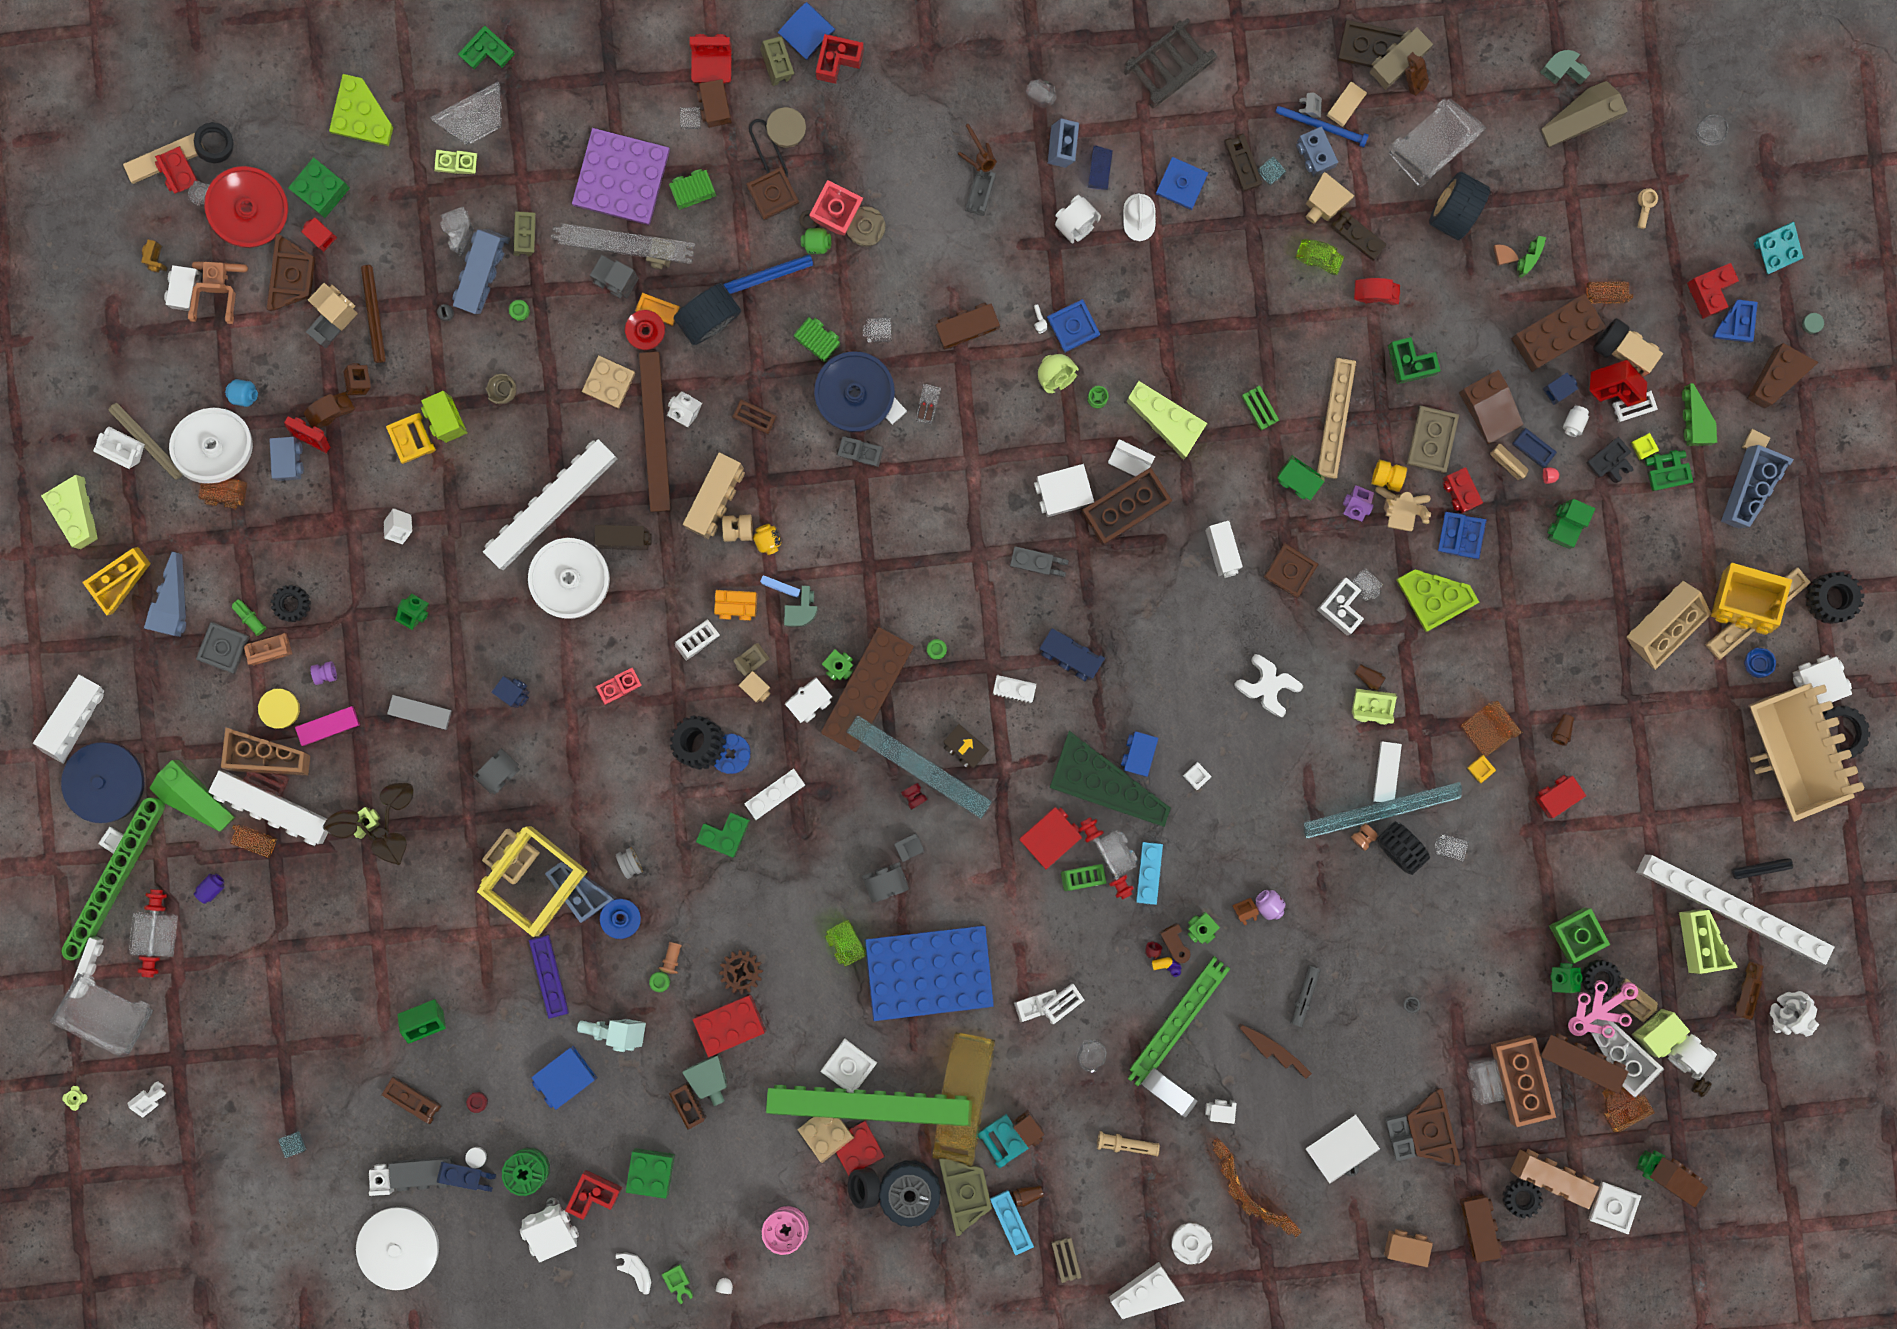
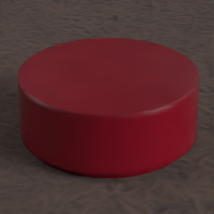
M482 1092L470 1094L466 1101L467 1108L473 1113L483 1111L488 1104V1099Z

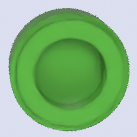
M515 300L509 306V314L513 319L523 321L529 316L530 309L524 301Z
M934 639L927 645V653L932 659H941L947 652L946 644L942 640Z
M656 972L650 977V987L655 992H663L670 986V977L665 972Z

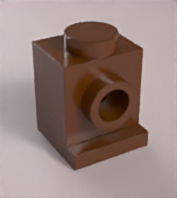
M359 363L347 365L343 371L346 395H366L371 388L367 365H360Z

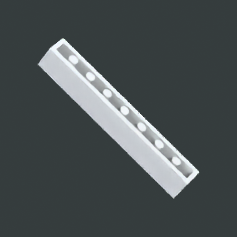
M599 439L596 442L594 440L590 442L585 448L586 451L582 455H577L571 461L572 465L567 470L563 469L558 473V479L553 484L551 482L543 488V493L539 497H534L528 503L529 507L524 512L520 511L513 518L515 521L510 526L508 524L499 531L500 535L495 540L491 539L485 545L486 549L483 553L499 569L504 570L617 460L615 455Z

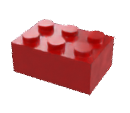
M751 994L693 1019L708 1057L766 1032Z

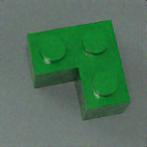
M1412 337L1393 341L1388 345L1397 384L1435 376L1441 371L1436 352L1416 356Z
M1571 499L1562 505L1560 504L1555 512L1557 518L1548 528L1547 533L1549 536L1547 540L1567 549L1574 548L1582 529L1588 527L1596 508L1576 499Z
M730 812L723 830L704 823L696 843L734 858L748 828L750 819Z

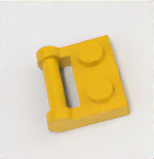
M421 413L411 415L386 426L402 464L436 451L421 421L423 420ZM414 423L424 446L418 449L409 425Z

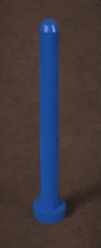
M1277 106L1276 113L1316 128L1322 126L1324 131L1360 143L1359 146L1363 148L1369 136L1366 133L1360 135L1281 106Z

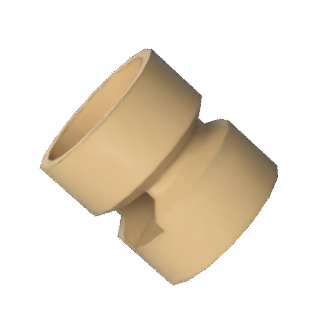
M734 515L723 516L724 542L736 541L737 538H740L741 541L753 540L751 515H740L738 518Z

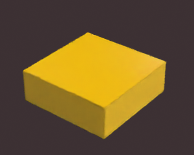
M1481 755L1467 767L1479 783H1482L1496 771L1484 755Z

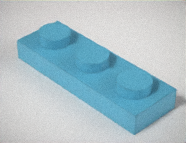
M1142 842L1137 903L1157 905L1163 844Z
M1009 1190L991 1197V1203L1015 1256L1033 1248L1034 1245Z

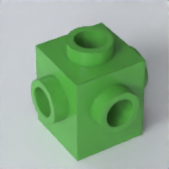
M835 649L822 663L828 670L826 674L834 681L837 678L840 681L843 678L847 680L854 672L852 670L854 665L851 663L853 659L845 652L841 655ZM838 663L843 664V667L840 670L836 669V665Z
M1203 912L1199 917L1195 915L1188 921L1189 926L1187 929L1190 932L1187 935L1194 943L1199 941L1201 944L1204 942L1208 944L1215 938L1216 935L1214 933L1220 927L1206 912ZM1201 926H1204L1203 932H1199Z

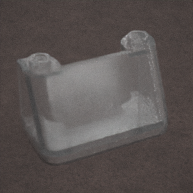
M1451 98L1448 100L1442 99L1435 106L1437 110L1405 138L1399 137L1391 145L1393 149L1389 154L1420 188L1463 149L1477 140L1486 130L1481 121Z
M78 973L49 1021L119 1057H126L131 1052L154 1010L150 1009V1005L143 1001L131 1003L95 985L94 977L87 973Z

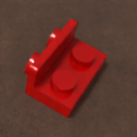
M181 146L155 156L157 160L155 165L160 173H164L166 177L165 184L169 191H173L176 194L199 184Z
M1466 467L1443 478V487L1447 493L1450 492L1453 499L1451 500L1453 508L1459 511L1460 514L1483 504Z

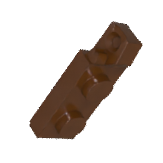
M1412 52L1407 57L1409 66L1405 69L1409 91L1416 96L1427 87L1429 79L1425 60L1423 57H1419Z
M1754 962L1748 963L1745 970L1747 977L1741 986L1742 993L1736 1005L1737 1012L1735 1016L1749 1020L1753 1019L1763 982L1760 981L1763 965Z

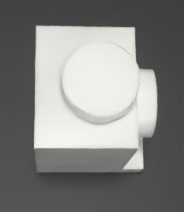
M1215 1099V1103H1206L1205 1115H1208L1210 1121L1234 1124L1237 1103L1230 1100V1104H1227L1226 1100Z
M387 1164L374 1165V1168L369 1170V1196L390 1195L394 1192V1188L390 1189L389 1167H387ZM377 1177H381L383 1179V1182L381 1184L378 1183Z

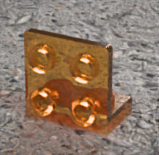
M1497 700L1491 701L1461 724L1462 729L1485 757L1510 738H1516L1522 733Z

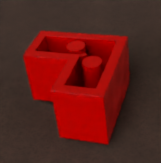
M824 34L815 72L817 80L836 84L840 65L860 69L864 53L863 42Z
M1731 263L1700 275L1687 283L1702 319L1717 314L1729 307L1722 290L1739 281Z
M1628 360L1592 371L1589 391L1599 402L1618 396L1629 407L1646 401L1647 381Z
M585 1170L565 1212L584 1220L593 1202L611 1210L623 1187Z

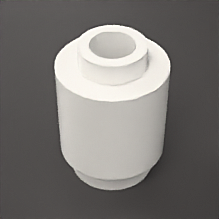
M1574 406L1569 411L1563 425L1567 435L1572 437L1582 435L1589 419V411L1586 408Z

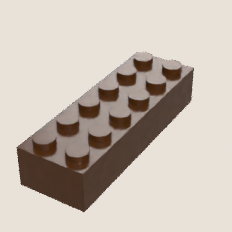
M878 627L824 725L821 734L857 753L912 653L914 646Z

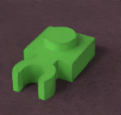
M681 1264L662 1273L670 1292L677 1291V1300L680 1304L684 1302L682 1298L683 1293L688 1294L690 1299L693 1298L692 1290L685 1286L690 1281Z

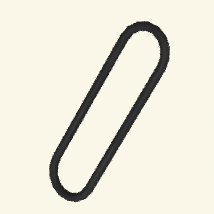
M756 119L750 123L749 132L767 173H769L768 166L752 132L754 123L761 122L765 127L767 123L762 119ZM772 142L777 152V155L781 161V164L785 170V174L788 177V170L782 159L777 145L774 144V142Z

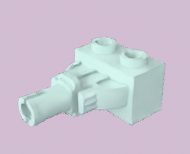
M622 1019L611 1020L608 1026L605 1025L604 1021H598L597 1023L580 1021L577 1031L593 1035L595 1040L607 1039L606 1045L612 1046L614 1051H634V1048L642 1047L646 1023Z

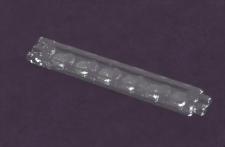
M561 224V227L553 226L552 231L560 232V234H552L551 239L558 240V244L640 257L648 256L686 264H692L693 261L692 259L685 258L686 255H694L693 251L687 250V248H695V244L690 242L569 224Z

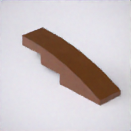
M1241 1023L1238 1025L1239 1029L1266 1059L1273 1054L1284 1068L1287 1069L1292 1064L1305 1079L1312 1074L1296 1057L1277 1042Z

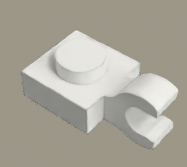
M159 1081L155 1082L148 1093L143 1090L128 1102L129 1108L143 1118L159 1105L157 1100L166 1094L162 1090L164 1085Z

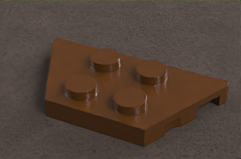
M276 234L267 302L268 311H274L311 297L315 257L280 234Z
M1437 1088L1406 1115L1410 1134L1413 1138L1415 1153L1419 1157L1460 1166L1461 1163L1443 1088Z

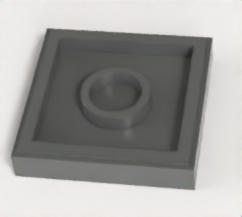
M210 622L196 660L235 674L245 650L244 646L247 645L250 636Z

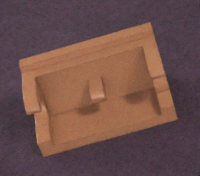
M287 633L244 646L247 663L253 666L292 655Z

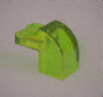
M1302 239L1295 258L1308 266H1318L1332 275H1338L1344 256L1338 253L1337 248L1317 240Z

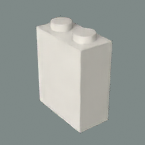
M1084 464L1037 476V482H1034L1036 493L1041 494L1042 501L1039 502L1041 511L1046 513L1047 517L1087 507L1094 503Z
M1225 521L1209 526L1205 532L1218 576L1224 575V578L1235 576L1243 566L1230 522Z

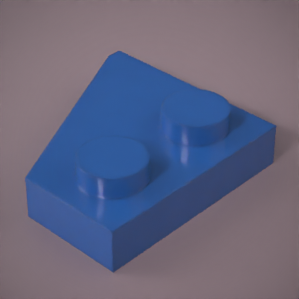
M1736 300L1713 334V338L1753 342L1758 302Z

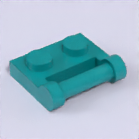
M1007 1113L976 1133L996 1160L995 1164L998 1168L1003 1167L1009 1161L1029 1149L1013 1128L1012 1121ZM994 1131L1008 1154L1004 1157L988 1135L990 1132Z

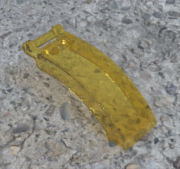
M955 1033L942 1095H947V1099H955V1096H967V1100L972 1101L971 1127L937 1124L932 1158H944L973 1166L995 1040ZM945 1146L968 1151V1155L941 1150V1147Z

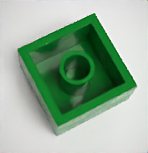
M313 157L288 189L322 217L326 218L350 187Z
M635 1148L631 1155L625 1193L666 1199L669 1195L675 1154Z

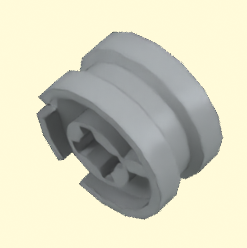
M632 847L626 849L624 853L619 852L616 854L618 864L627 879L632 878L635 873L640 874L643 872Z

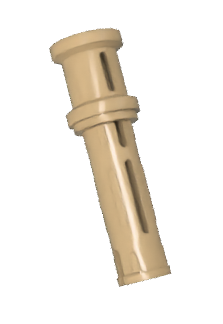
M1099 1131L1097 1138V1149L1099 1150L1106 1148L1112 1149L1114 1152L1123 1150L1158 1156L1159 1143L1122 1138L1120 1134L1109 1135L1104 1134L1103 1131Z

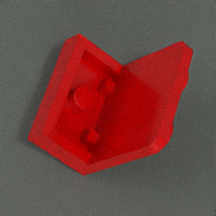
M696 34L695 37H690L692 82L705 83L723 79L724 83H730L732 66V44L730 37L723 34H717L715 37Z

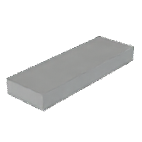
M392 695L387 714L447 730L452 710Z

